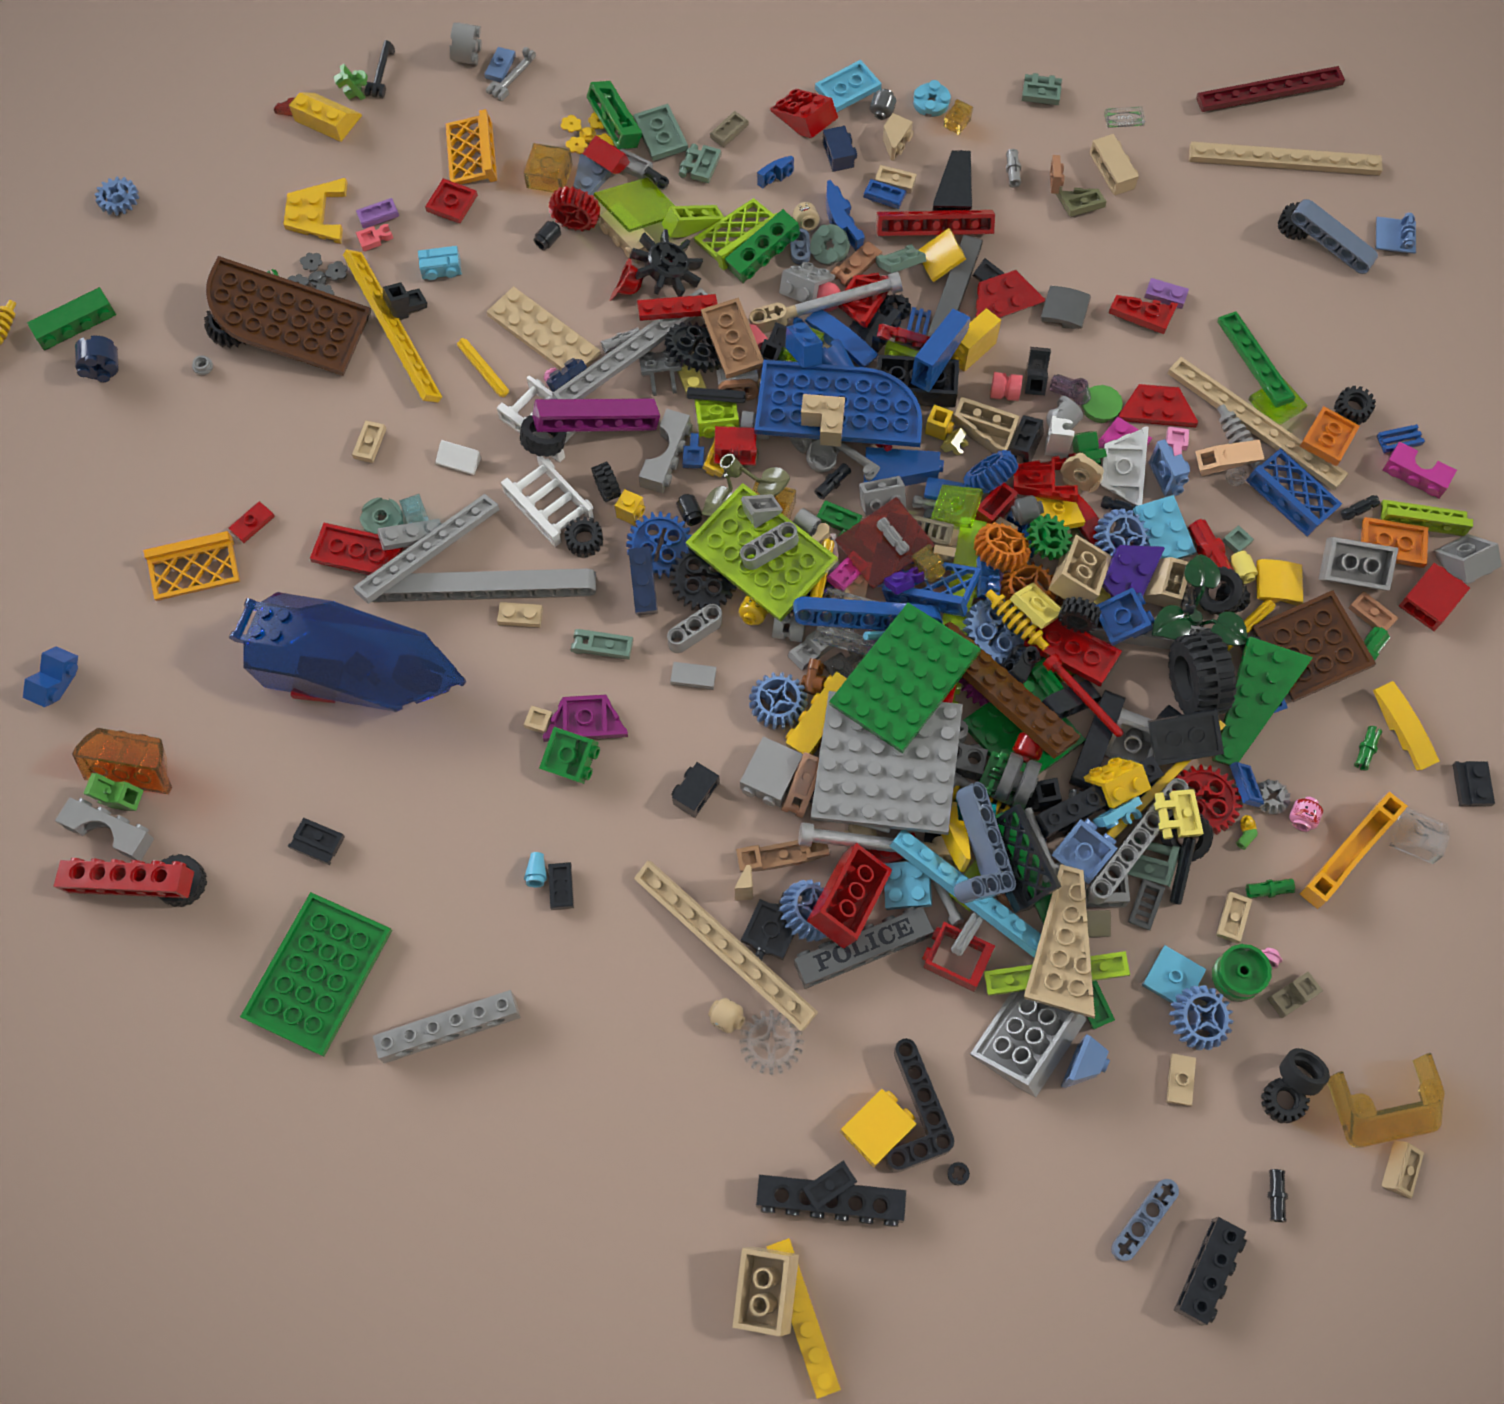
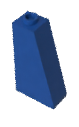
M955 309L950 311L915 356L911 384L927 392L931 390L968 332L971 317Z
M866 447L865 457L880 466V470L872 480H866L864 475V483L900 476L905 486L925 483L928 477L938 478L939 472H943L944 460H940V452L906 449L886 451L884 448Z

